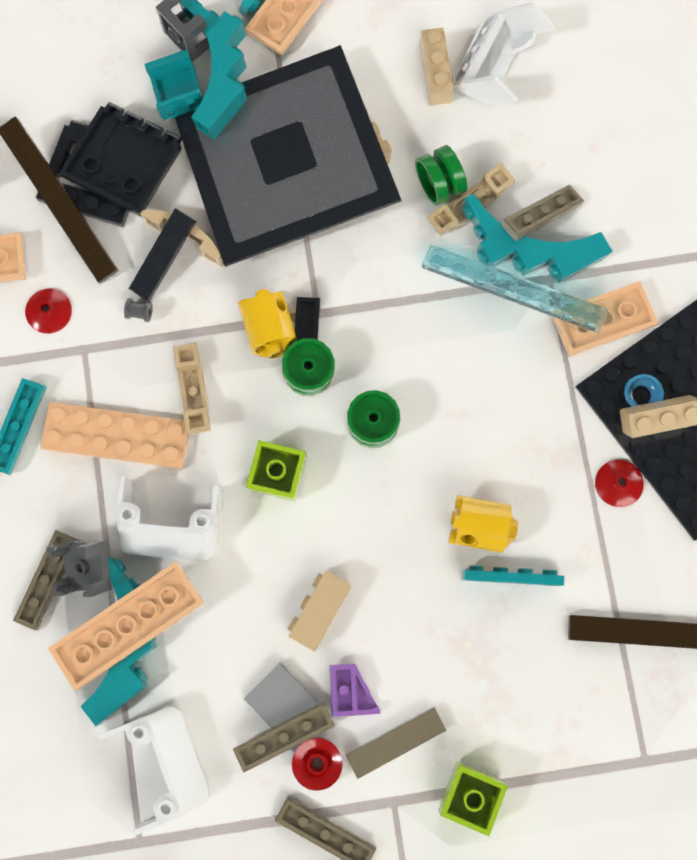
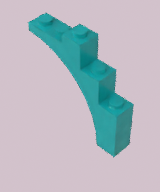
M182 0L179 4L183 14L189 20L199 14L207 24V28L202 33L206 37L211 51V74L202 102L191 118L198 130L215 140L248 100L244 85L237 80L247 68L244 54L237 48L246 37L243 27L244 23L238 16H231L225 11L219 17L216 12L203 8L202 4L197 0Z
M474 193L466 197L463 202L462 211L464 216L472 221L476 237L479 240L482 239V242L477 247V257L488 269L512 256L515 269L518 272L521 271L523 276L548 264L549 274L560 283L602 261L613 252L602 232L568 242H548L526 236L515 241L501 226V223L482 206Z
M108 557L110 579L118 601L139 587L140 584L134 577L129 578L124 572L127 568L119 558ZM153 638L111 667L95 693L80 706L95 727L103 724L149 686L145 681L148 679L147 675L140 667L135 668L134 665L157 647L154 643L156 638Z

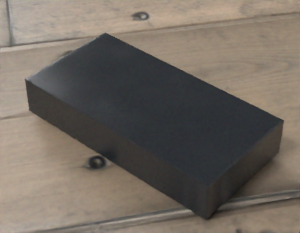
M297 297L295 317L297 341L303 338L318 340L320 298Z

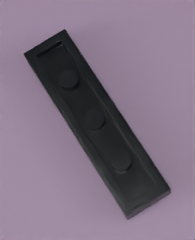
M175 208L128 289L146 301H151L197 221Z

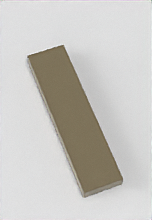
M569 184L503 219L501 226L517 241L580 207L584 199Z
M55 530L48 546L67 540L78 539ZM46 549L13 619L14 622L30 629L38 630L53 598L52 584L60 581L65 572L63 555L50 559Z
M323 702L233 748V751L244 773L334 727L335 724Z
M435 707L346 754V757L357 779L447 730Z
M288 796L275 819V822L341 860H371L376 851V846Z

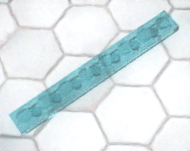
M432 244L422 262L423 269L596 333L600 332L609 310Z

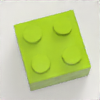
M258 440L246 488L252 492L296 502L307 459L306 451Z
M456 761L438 809L440 816L490 836L508 785L498 778Z

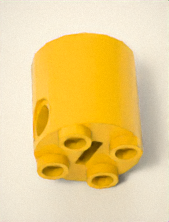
M262 289L255 293V297L240 300L238 306L252 354L273 359L283 356L286 349L293 342L297 341V337L283 292L270 293L269 289Z
M457 495L455 509L458 511L453 510L451 525H453L452 528L454 529L450 530L448 543L503 553L505 548L516 539L518 531V521L511 515V505Z

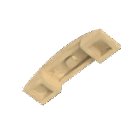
M500 163L485 174L483 180L448 205L446 203L427 216V219L438 234L442 236L468 220L462 211L463 202L466 197L474 193L482 206L486 208L511 187L516 180L506 167Z
M142 210L140 215L146 224L161 232L171 213L158 210ZM194 225L188 238L200 244L199 250L203 257L222 267L223 261L217 247L201 229Z
M197 343L174 346L173 351L180 382L186 435L211 431L207 394Z

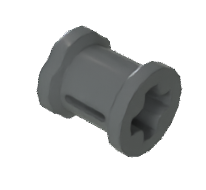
M127 298L124 307V318L144 319L145 322H150L153 312L152 302H134L133 299Z

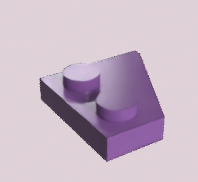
M356 664L329 665L332 717L381 714L380 708L376 705Z

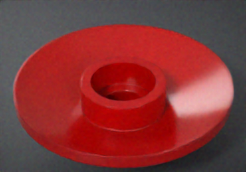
M49 288L36 292L30 297L25 307V317L28 324L34 330L44 334H52L62 330L68 324L72 315L70 300L64 293L56 289ZM46 305H49V310L47 312H43V308Z
M611 460L601 466L596 474L595 488L597 494L610 506L627 507L635 503L643 492V477L638 468L628 461ZM619 478L625 480L623 487L618 484Z
M311 738L301 743L295 750L292 758L294 777L300 785L309 790L320 791L331 787L338 780L342 771L340 751L332 742L323 738ZM315 758H319L322 764L319 767H315L312 761Z

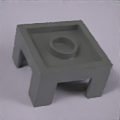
M163 0L155 7L163 32L181 51L187 49L192 61H195L210 48L206 38L196 45L194 42V38L207 28L206 21L199 14L191 20L186 18L183 11L175 15L171 9L182 0Z
M67 540L47 547L50 559L63 555L66 579L52 584L53 596H64L75 591H86L83 592V597H93L112 589L106 540Z

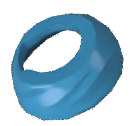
M637 375L631 378L625 385L624 395L631 407L638 406L633 398V390L638 386H644L650 391L651 396L648 403L663 400L664 390L662 384L651 375Z

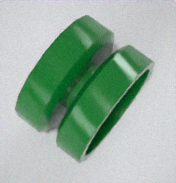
M447 144L435 149L433 157L430 154H425L415 159V168L421 186L435 206L448 201L449 194L456 197L467 192V179L456 153Z
M303 338L293 342L286 349L282 358V374L286 385L293 392L302 396H314L322 393L330 385L334 376L335 359L331 350L323 342L314 338ZM306 365H311V369H305Z
M378 390L363 392L357 395L350 403L347 412L348 430L352 438L360 445L368 448H380L390 443L396 436L400 425V409L396 401L387 393ZM371 416H375L377 421L371 422Z

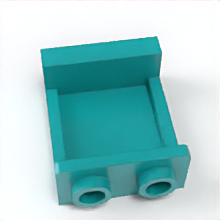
M187 49L144 64L152 82L157 100L156 107L163 121L190 111H196L202 102L203 94L193 61Z

